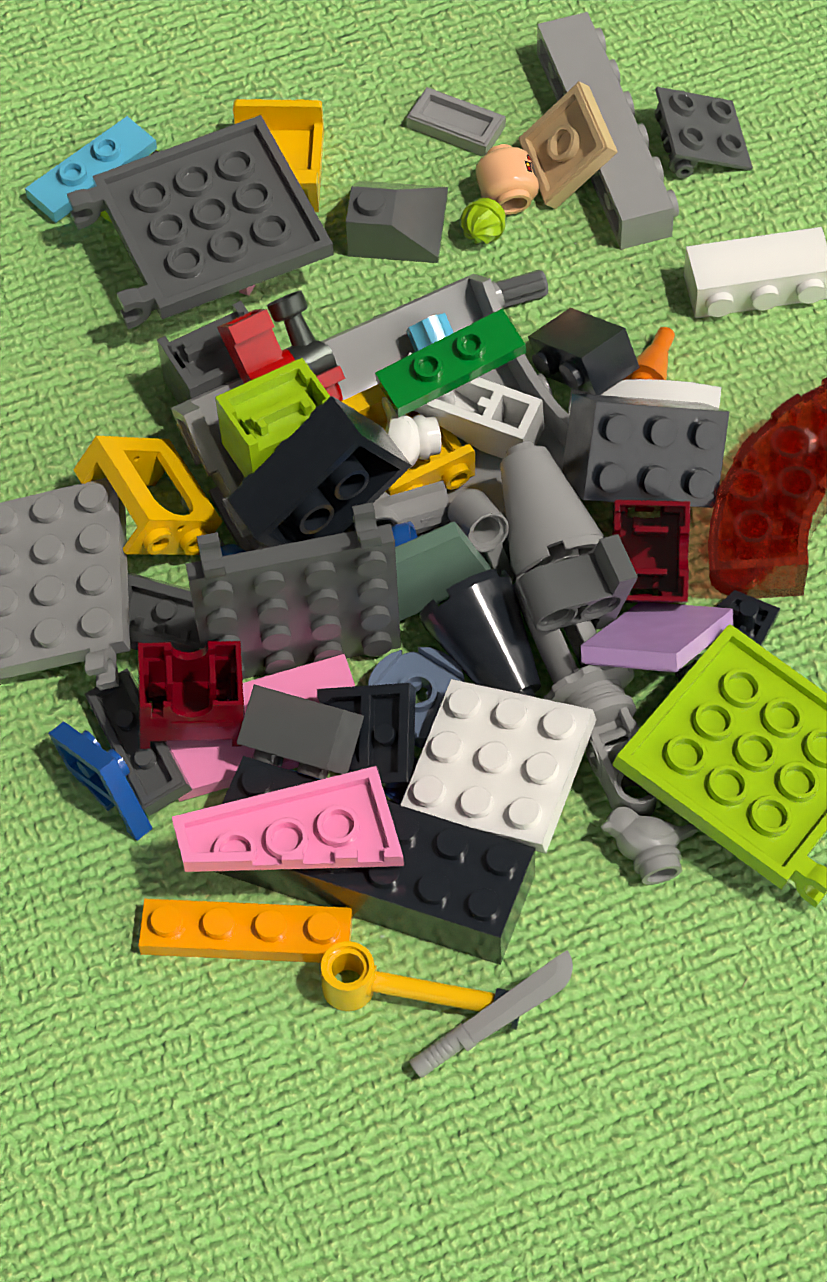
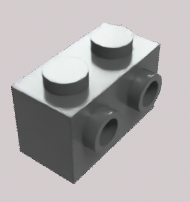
M254 684L237 744L254 748L253 759L282 767L284 758L299 762L297 772L319 779H326L329 771L340 774L348 773L364 716Z

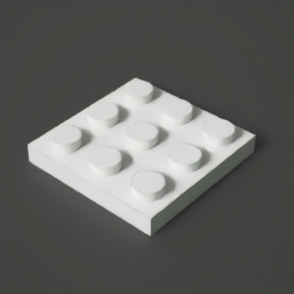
M451 679L401 806L536 848L537 852L546 854L597 720L593 709Z

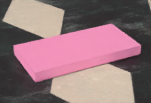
M345 654L244 682L243 720L254 684L318 703L320 702L317 698V689L355 686ZM231 739L167 741L192 788V791L178 798L179 802L228 788L242 757L252 758L255 749L244 745L232 747ZM284 758L281 768L287 770L298 767L299 762Z

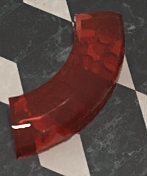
M827 377L822 379L821 386L802 396L797 393L782 403L771 413L770 419L756 433L752 432L734 456L733 464L718 488L715 506L710 519L707 549L710 582L721 594L729 596L734 590H737L756 599L804 596L809 566L808 545L819 523L827 514Z

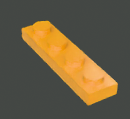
M144 898L139 949L141 955L321 963L323 955L331 946L339 942L351 941L352 908Z

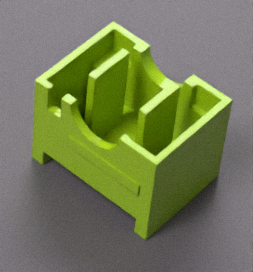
M303 358L215 397L222 444L243 475L247 477L249 474L254 473L274 453L276 447L282 441L289 438L309 418L312 411L323 404L330 395Z

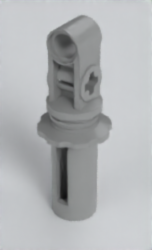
M518 578L513 587L519 608L554 684L550 692L543 699L593 709L597 720L585 752L593 772L601 782L612 811L618 807H627L640 816H651L655 810L657 798L646 790L647 796L635 799L626 795L623 791L624 788L628 786L642 787L612 766L618 753L640 729L632 718L636 712V706L633 699L626 695L624 691L626 686L633 680V669L588 665L581 661V645L597 634L592 621L589 620L563 627L581 666L579 670L560 628L545 632L538 631L535 628L517 588Z

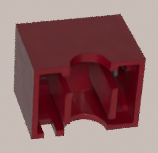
M614 501L612 536L619 535L638 576L632 589L658 590V596H652L651 594L628 595L625 603L686 604L688 602V551L691 501ZM628 510H635V512H653L655 510L660 511V517H627Z
M208 641L203 649L195 652L176 650L171 645V642L138 643L140 749H150V741L231 739L232 747L242 746L237 744L244 715L241 641ZM149 701H153V712H152V703H149Z

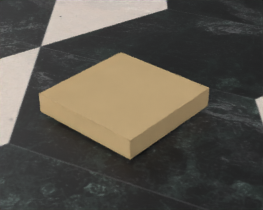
M579 81L518 138L522 149L527 151L532 158L539 183V191L545 205L557 209L618 153L590 87Z

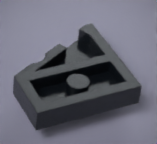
M411 683L317 689V698L320 703L364 716L350 764L352 772L376 766L383 788L408 787L414 773L416 688Z

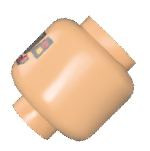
M508 144L496 145L490 148L476 165L475 175L481 198H490L498 202L504 209L505 215L524 211L530 206L531 201L538 193L539 183L532 158L523 149L512 147Z

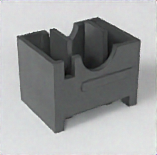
M242 301L233 304V313L169 342L166 336L157 339L163 379L178 404L240 377L217 327L248 313Z

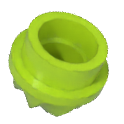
M479 198L469 203L461 214V226L464 236L474 240L475 244L481 242L489 244L499 239L505 230L506 215L502 206L490 198Z

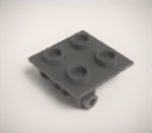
M656 87L655 91L659 103L655 110V118L660 124V136L663 141L664 150L670 153L669 168L672 173L676 174L679 178L689 177L693 174V168L698 162L752 170L753 166L733 101Z

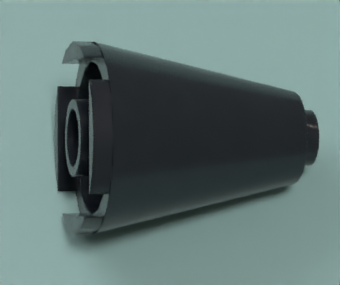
M496 569L472 575L446 589L450 598L439 607L433 599L420 612V621L424 628L461 667L474 684L536 697L535 693L541 688V683L513 583L506 570L503 569L500 576Z

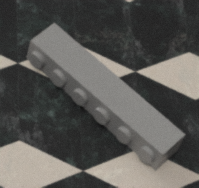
M588 12L537 24V55L556 100L558 101L578 81L588 85L618 151L590 179L620 249L672 237L674 217L679 215L676 195L673 190H666L663 183L664 173L662 164L657 156L652 157L650 154L647 130L643 123L637 124L634 118L635 109L632 96L629 91H622L619 68L614 59L609 60L606 55V41L602 29L594 27Z

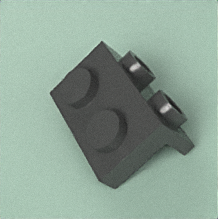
M128 573L130 649L138 650V643L171 642L173 648L182 652L200 650L190 589Z

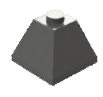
M359 180L351 187L346 217L348 256L438 263L448 187Z

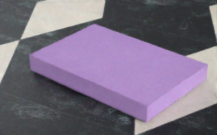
M639 602L581 645V661L588 665L677 672L714 642L729 623L733 626V609Z

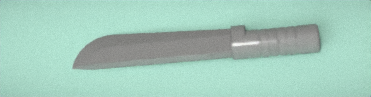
M568 950L552 959L464 1024H459L434 1044L423 1050V1052L412 1058L409 1062L418 1076L423 1078L463 1048L467 1051L471 1050L480 1041L560 992L569 982L573 970L572 958Z

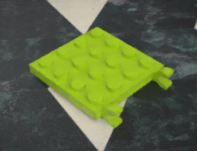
M729 623L618 753L612 766L781 890L789 880H792L800 896L816 908L827 894V867L816 863L808 855L827 832V693Z

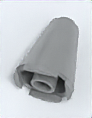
M532 441L522 442L509 448L506 451L507 457L500 462L505 516L509 525L508 544L511 571L516 580L536 567L593 553L599 539L605 537L547 448L535 446Z

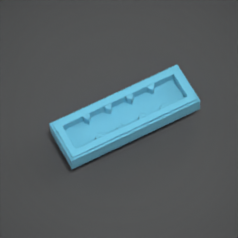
M126 116L25 188L27 198L56 223L73 210L68 201L67 193L80 189H90L94 187L92 176L149 156L157 149L156 140Z

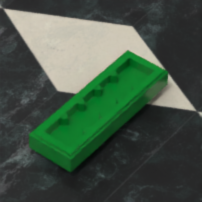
M502 308L375 372V377L398 417H401L525 354L526 344Z

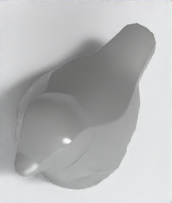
M627 807L614 809L608 815L606 822L601 826L603 831L608 832L616 839L618 849L622 855L634 860L635 872L640 874L642 882L647 885L669 881L682 872L680 864L682 857L676 847L680 841L691 837L697 832V828L693 824L676 826L655 817L640 816Z

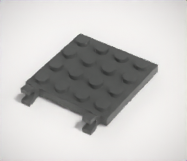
M261 115L92 176L94 187L67 193L68 201L73 209L70 211L71 217L78 230L93 224L99 218L101 212L107 211L144 284L140 288L126 289L117 293V298L123 308L120 310L121 317L127 329L142 324L149 318L151 311L157 310L161 319H165L334 255L331 239Z
M372 502L352 506L355 531L227 556H222L218 532L197 536L201 561L186 563V570L200 650L207 645L208 641H241L242 677L244 680L266 674H276L345 654L346 659L362 655L380 656L390 650L401 648L396 552L391 524L376 525L375 509Z

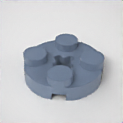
M418 647V652H409L402 655V650H399L382 659L372 671L368 685L411 683L416 688V692L422 687L428 690L426 693L427 700L415 705L414 746L424 748L451 679L465 681L461 667L449 655L434 648Z

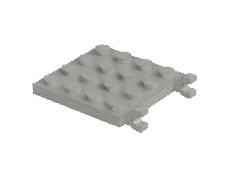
M107 478L0 503V679L85 661V672L88 676L96 675V686L99 690L119 686L116 654L130 651L127 554L122 549L127 543L126 507Z

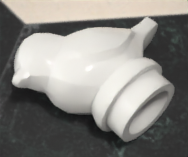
M386 397L382 398V405L387 416L385 431L412 465L411 467L414 466L417 459L428 460L430 456L440 454L441 433L436 417L417 415L411 418L406 414L398 417Z

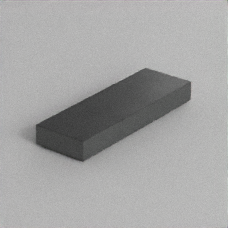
M126 668L118 673V687L99 690L96 686L85 693V696L111 748L126 762L130 770L126 777L142 809L150 816L192 791V788L167 741H150V749H140L138 684L133 674Z

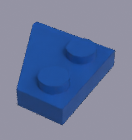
M64 721L48 733L67 769L93 794L107 811L114 806L117 808L126 825L127 832L135 840L138 841L153 829L125 777L130 773V770L123 758L114 749L106 752L90 732L85 730L80 733Z

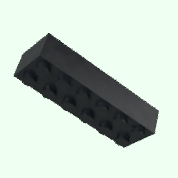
M243 756L222 804L319 779ZM387 801L403 854L404 866L213 871L318 906L352 908V915L355 918L501 965L535 877L536 848Z

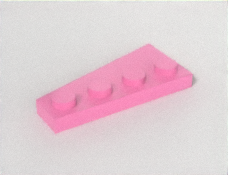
M376 766L172 816L185 872L404 866L403 854Z

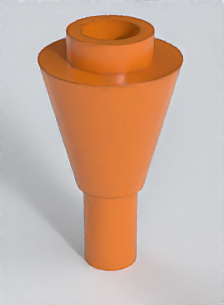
M660 327L651 345L637 357L640 368L623 380H667L668 351L675 338L674 331L668 327Z

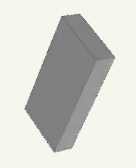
M426 87L407 116V128L481 156L487 154V151L493 147L506 127V116Z

